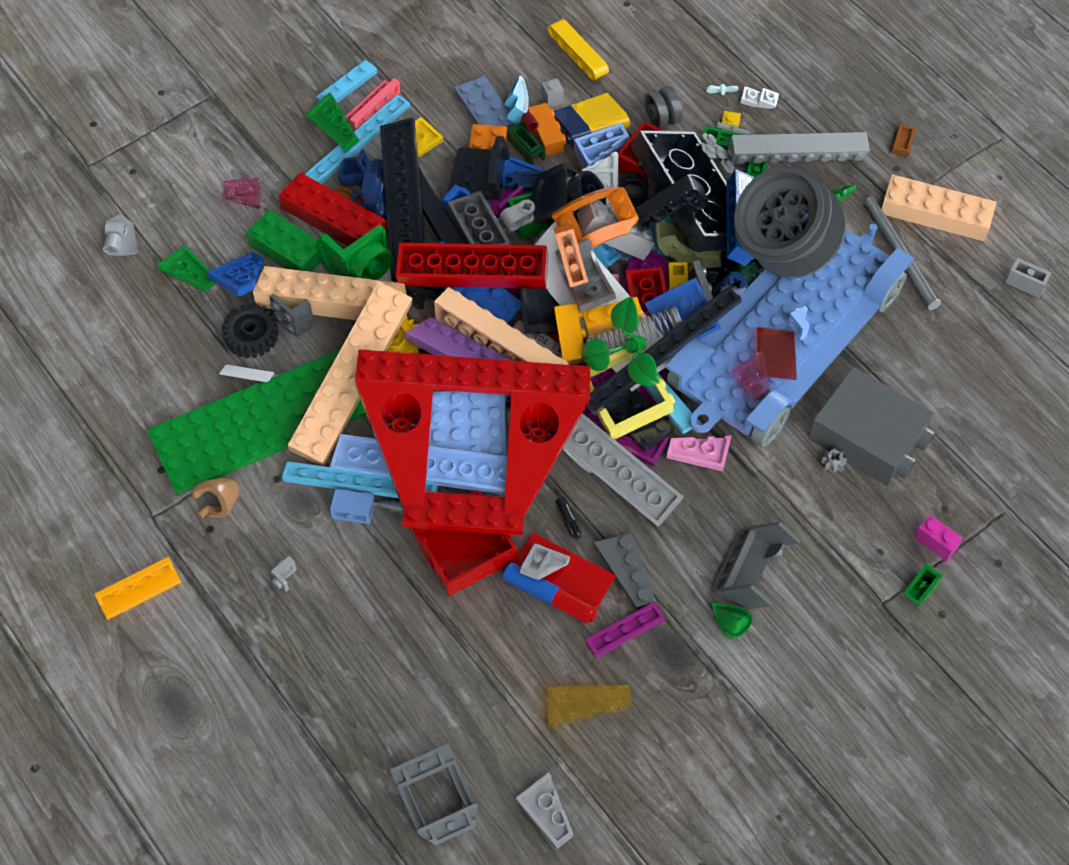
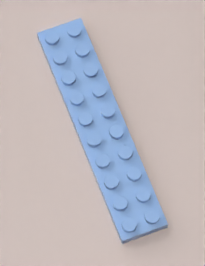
M340 434L330 468L390 477L376 439ZM429 446L426 482L435 483L438 486L505 495L507 456Z

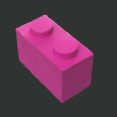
M929 515L918 527L914 539L945 562L957 551L963 539L932 515Z

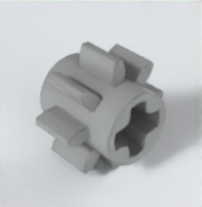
M835 448L830 452L826 450L825 457H822L821 463L825 464L824 470H828L833 474L838 470L842 471L843 465L847 461L846 458H843L844 452H840Z

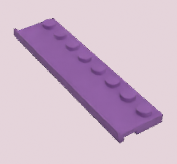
M429 317L409 332H405L406 340L433 355L510 360L432 317Z

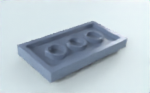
M486 76L455 87V93L476 124L506 126L507 129L512 125H516L506 118L508 109Z

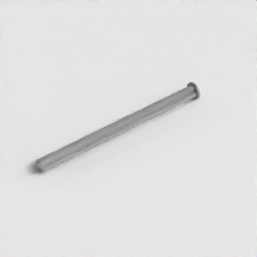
M873 196L867 197L865 204L894 251L898 247L909 254ZM913 261L906 270L928 304L927 308L934 310L941 305V300L936 298Z

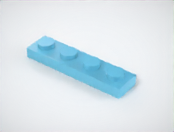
M364 60L317 95V102L329 92H331L337 103L376 75L377 68L367 60Z

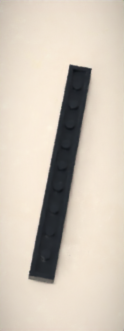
M728 286L643 353L651 355L656 363V367H659L740 304L741 297ZM629 364L590 393V399L586 407L595 416L637 384L628 374Z

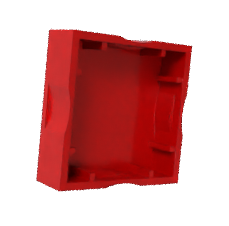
M478 490L468 494L484 496L482 492ZM410 528L412 537L448 596L507 567L511 562L514 563L519 560L518 549L510 536L506 534Z

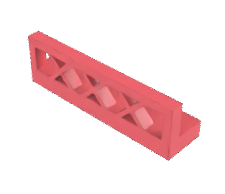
M394 78L390 82L384 80L345 116L348 121L350 120V125L354 131L392 98L400 94V82Z

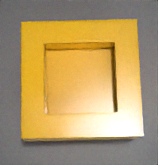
M724 111L722 123L731 126L737 125V128H739L741 113Z

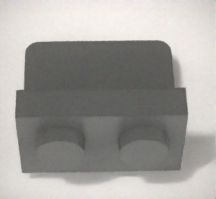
M274 294L270 295V306L273 309L276 321L278 323L281 322L290 334L293 333L296 337H299L311 330L315 325L311 304L306 299L291 310Z

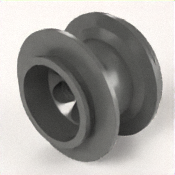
M781 166L761 173L745 187L735 208L734 230L742 248L749 255L757 259L767 271L784 278H800L819 271L837 254L846 233V215L839 199L827 189L826 185L816 174L798 166Z

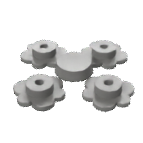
M702 134V138L708 144H700L703 152L709 158L715 159L717 156L722 159L720 164L723 166V169L727 173L732 174L735 171L734 165L737 162L730 161L729 150H724L721 146L717 145L715 137L711 134Z

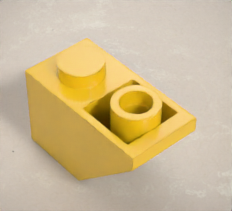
M669 262V289L676 288L688 281L687 262Z

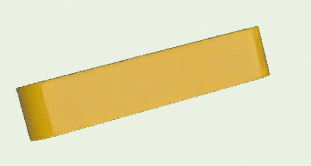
M561 19L548 26V32L552 39L592 81L609 73L606 62L565 19Z

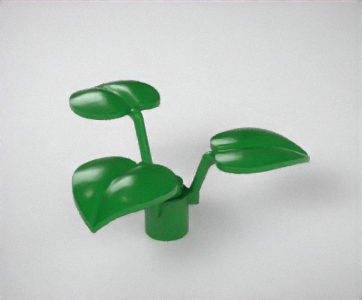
M628 297L612 308L610 316L613 326L617 329H622V333L631 338L626 340L624 346L606 350L604 340L592 339L584 346L582 359L592 370L602 371L608 367L610 362L607 353L626 349L629 353H635L632 356L634 362L628 365L630 378L637 384L644 386L659 384L657 367L653 357L641 352L646 348V340L642 336L631 334L637 329L639 318L633 297Z

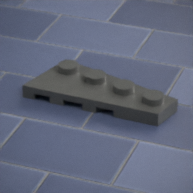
M632 533L594 542L595 549L599 551L605 564L616 575L615 579L619 581L623 591L636 610H640L653 602L656 603Z

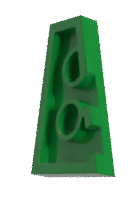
M183 246L156 265L158 270L203 292L217 284L208 278L207 272L210 269L186 246Z

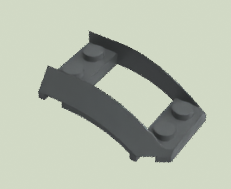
M449 743L389 769L417 833L436 846L475 828L478 805L466 784ZM446 768L464 808L426 825L408 785Z

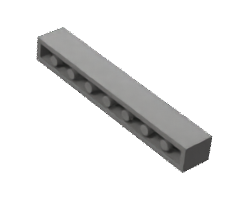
M867 132L732 135L728 142L730 161L739 164L766 161L772 163L779 161L811 162L813 160L826 162L829 160L845 161L849 159L860 161L865 159L870 152Z

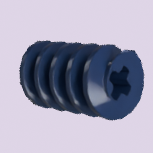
M732 272L714 286L712 290L713 298L720 293L721 287H725V285H729L740 296L747 289V279L739 272Z

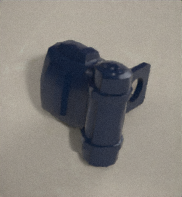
M361 149L358 157L343 159L337 176L338 180L343 185L362 186L364 175L368 172L376 173L378 178L382 180L383 162L381 159L371 161L365 150Z
M365 173L361 193L353 192L351 201L355 202L356 198L362 197L363 202L358 205L372 211L387 221L384 185L376 173Z

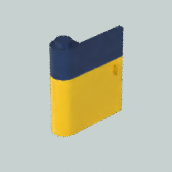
M608 93L554 111L555 118L566 130V143L574 147V139L620 123L623 124L625 129L630 127L626 112Z

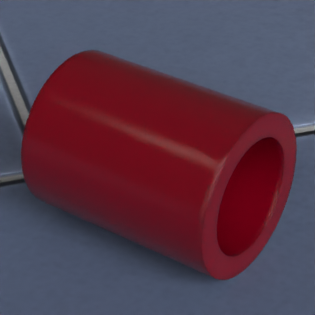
M526 112L522 115L521 120L529 131H534L538 128L539 123L531 112Z

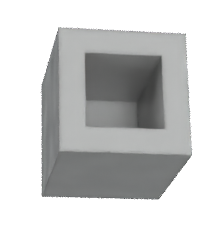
M558 78L542 83V98L545 103H548L549 108L564 104V90Z

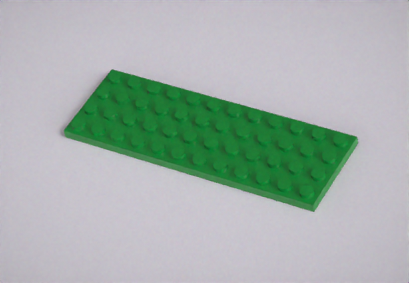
M340 350L272 377L268 382H260L147 429L176 495L192 490L204 481L220 478L288 449L290 440ZM361 399L348 423L367 415Z

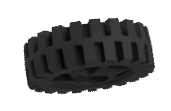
M248 304V308L241 305L240 310L236 307L233 309L234 313L231 311L228 313V317H225L222 324L223 338L227 348L233 354L237 353L239 357H242L244 354L245 358H249L250 355L253 358H257L258 353L260 356H263L264 351L267 353L271 351L270 347L273 348L279 336L274 314L272 315V312L264 306L260 309V305L255 304L254 308L252 304Z

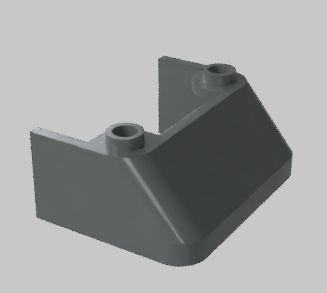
M781 522L742 528L734 538L714 581L712 591L719 597L748 609L772 607L773 603L756 589L768 560L781 557L785 546L799 544L801 540Z

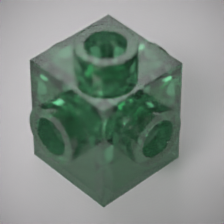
M755 261L749 262L746 266L737 263V267L729 272V274L739 272L744 275L748 283L747 288L760 275Z

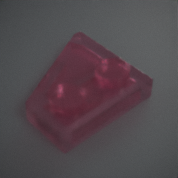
M259 178L224 180L225 199L261 209Z
M763 351L731 371L753 402L770 392Z

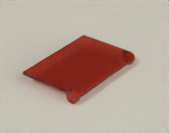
M756 328L758 379L772 377L797 380L794 331Z

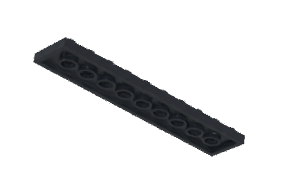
M413 117L380 126L389 251L393 257L390 271L391 281L395 283L398 282L396 270L399 243H425L416 127Z

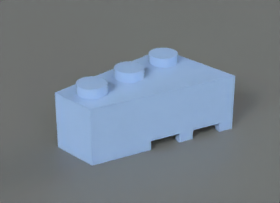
M622 123L574 139V154L584 169L594 165L595 162L601 159L603 160L611 156L614 152L618 153L629 140V135Z

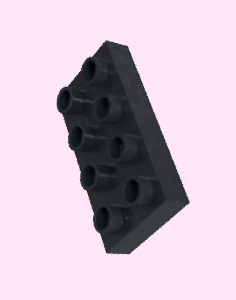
M639 131L630 147L638 158L639 167L647 173L652 181L656 194L685 176L693 177L705 190L708 199V206L706 208L695 210L687 204L670 215V218L678 224L684 234L686 245L695 252L727 251L726 180L712 158H709L703 152L700 145L702 142L697 134L688 131Z

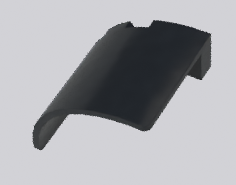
M522 288L520 292L524 332L526 334L558 333L554 307L560 305L549 293L548 289Z

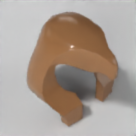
M226 477L204 481L191 491L192 499L196 500L206 491H210L218 497L221 503L219 507L205 505L196 511L199 518L207 516L226 518L240 495L238 483Z

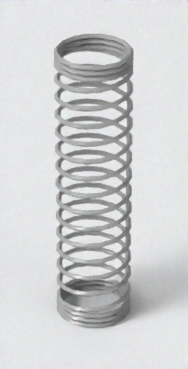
M675 306L669 308L670 315L668 311L665 309L664 317L661 312H658V318L655 314H652L653 322L649 316L646 317L647 324L645 320L641 318V325L638 323V326L646 342L647 337L645 334L643 322L652 340L653 336L650 329L649 320L653 326L656 336L659 337L654 317L663 335H665L662 327L660 315L666 325L668 332H670V329L668 326L666 313L671 321L673 328H675V326L677 327L680 323H682L678 310ZM637 327V329L635 330V334H637L638 336H640V335H639V331H638V327ZM612 328L613 338L608 330L606 331L607 339L602 332L600 333L601 339L603 340L604 338L609 349H612L609 336L614 347H618L614 332L620 345L624 346L620 334L622 329H618V336L616 330ZM622 333V335H623V337H624V339H625V341H626V340L628 339V337H627V335H625V334ZM592 337L586 338V342L592 340Z

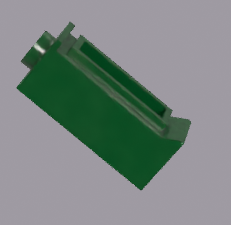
M522 121L508 128V141L527 163L534 165V156L539 155L542 160L546 159V148L528 131ZM520 136H522L527 141V143L532 147L531 149L520 138Z

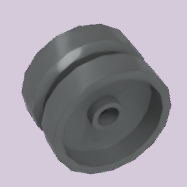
M671 86L661 88L659 92L652 91L646 93L644 99L645 109L653 126L662 129L667 127L668 123L674 125L682 121V106L677 93Z

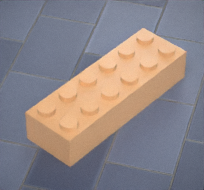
M892 174L881 210L890 217L985 242L997 202Z

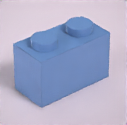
M335 489L330 508L332 519L371 524L375 507L374 494L365 491L354 492L349 489Z

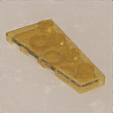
M630 684L547 687L548 729L563 723H573L578 719H588L597 714H607L631 707Z

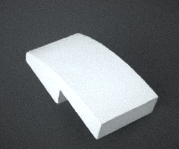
M745 86L740 103L758 108H775L779 93L765 88L760 92Z

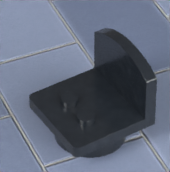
M504 136L496 137L492 150L459 148L456 154L449 191L454 185H457L461 188H466L470 194L481 191L486 200H501L505 160L510 158V152Z
M561 163L536 176L531 195V201L535 205L533 215L538 223L544 225L554 220L552 218L553 212L581 196L603 189L604 186L593 172L587 170L579 172L565 163ZM606 197L599 199V201L606 205ZM580 208L573 212L577 223H579L577 213Z

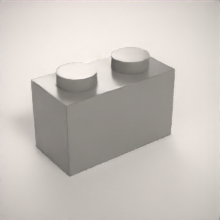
M1017 258L1010 270L1006 284L1040 298L1051 272Z

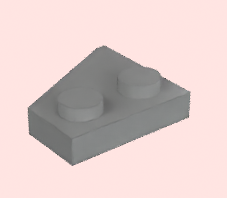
M535 543L521 566L520 573L540 580L568 565L570 557Z

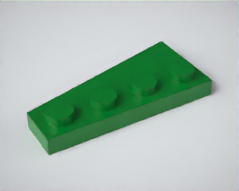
M331 92L305 114L311 122L346 152L360 141Z

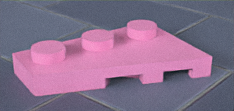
M711 436L707 437V439H696L694 437L671 438L666 458L723 472L732 436H725V438Z

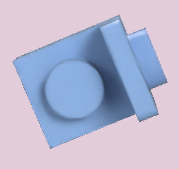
M806 306L794 309L790 313L788 325L800 340L807 337L809 324L805 319L808 310Z

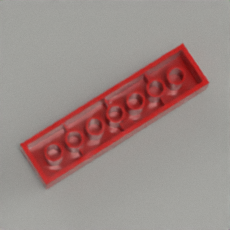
M399 243L396 278L398 283H403L405 286L547 289L548 248L547 245Z

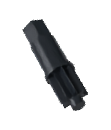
M564 496L558 498L555 502L564 519L565 526L571 537L580 539L583 531L578 519L575 517L567 499Z

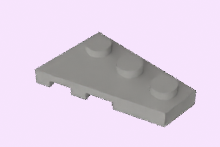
M548 772L516 797V802L557 850L573 837V831Z

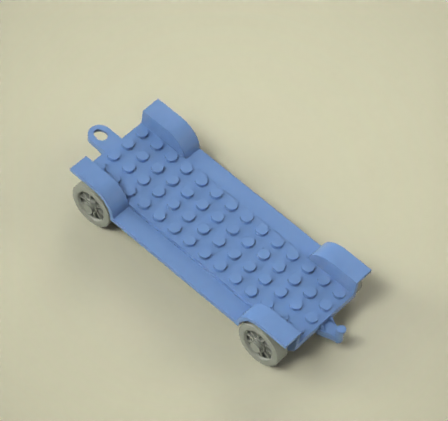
M870 224L868 233L861 237L846 229L843 243L837 254L826 266L813 274L800 278H784L764 269L746 291L740 295L741 303L718 320L721 329L700 340L697 338L693 339L665 367L669 370L667 384L700 404L690 417L691 428L696 432L705 433L722 419L743 434H752L751 440L762 448L767 447L785 425L790 414V408L792 409L876 311L884 312L897 298L907 277L904 271L914 261V257L898 247L889 256L871 245L878 227L876 224ZM806 306L808 310L805 319L809 324L807 337L800 340L788 325L790 313L794 309ZM699 415H706L709 418V421L704 425L696 423Z

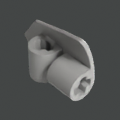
M122 214L107 220L103 251L113 256L137 254L134 223Z

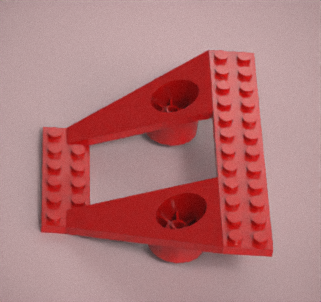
M358 349L355 386L402 505V527L523 536L524 517L589 402L590 366ZM433 390L511 395L505 497L425 492Z

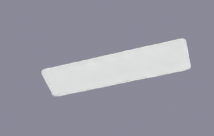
M225 365L219 374L268 382L274 375V372Z

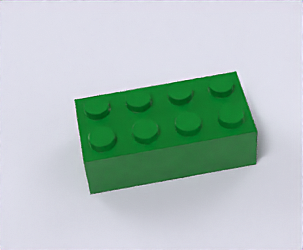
M270 209L246 232L250 247L285 269L312 272L321 263L317 250V239Z

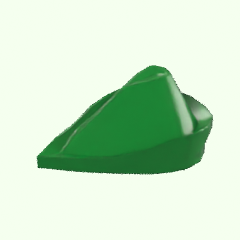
M711 602L715 620L719 629L726 637L736 639L748 631L753 619L747 610L737 606Z

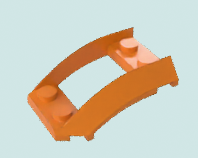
M607 187L588 193L552 213V218L558 227L572 223L577 242L590 239L593 248L616 237L629 235L631 228L639 220L624 187ZM607 197L619 222L583 236L573 212L591 202Z

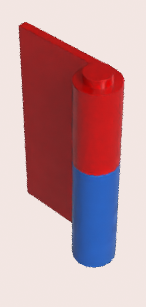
M533 532L520 552L519 560L514 563L511 562L507 566L502 580L588 624L589 622L593 623L598 614L596 610L615 580L616 575ZM535 543L570 557L568 565L540 580L520 573L521 566Z

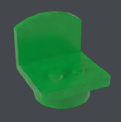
M381 225L373 228L344 250L326 233L317 239V250L325 270L332 275L379 280L392 263L393 257L387 247L386 230Z

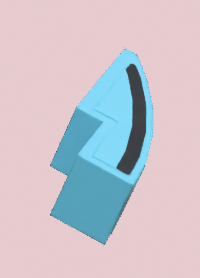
M519 76L512 85L504 104L510 108L506 118L515 124L520 123L522 115L528 110V92L522 76Z

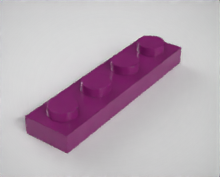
M653 602L585 639V644L594 658L597 659L664 622L665 617L656 603Z

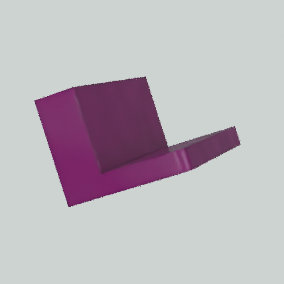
M519 186L516 190L514 188L507 189L502 194L501 200H495L489 205L496 218H500L501 212L508 208V199L524 195V187Z

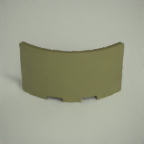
M664 219L656 224L657 244L665 256H671L675 259V262H687V265L688 263L692 264V262L700 260L701 265H704L705 268L721 267L720 251L695 252L686 245V238L680 228L673 226Z

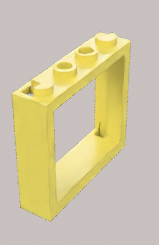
M626 349L610 355V362L606 369L594 371L590 368V378L631 359L635 353H629ZM662 377L658 378L660 383L654 386L664 402L616 425L606 408L597 414L609 436L615 440L674 411L673 403H675L672 394L667 393L665 390L666 384ZM590 381V393H591V392H593V391L595 390V388H594V386L592 385V383H591V381Z

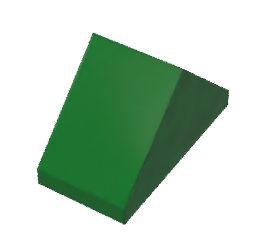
M927 562L903 594L917 606H920L938 588L943 575Z

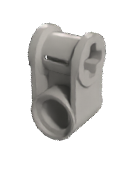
M523 200L512 207L504 209L500 214V218L509 231H516L520 227L534 221L533 211L535 210V205L530 200Z

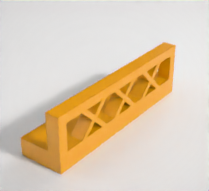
M167 557L94 595L107 620L180 584L181 581L170 558Z

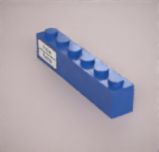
M735 170L726 181L727 258L746 266L751 260H754V257L749 255L737 240L734 230V213L741 193L754 177Z

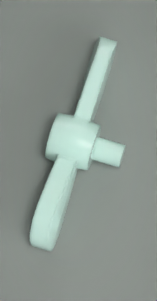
M721 84L719 86H708L706 90L708 93L720 92L721 95H725V92L738 91V87H725V85Z

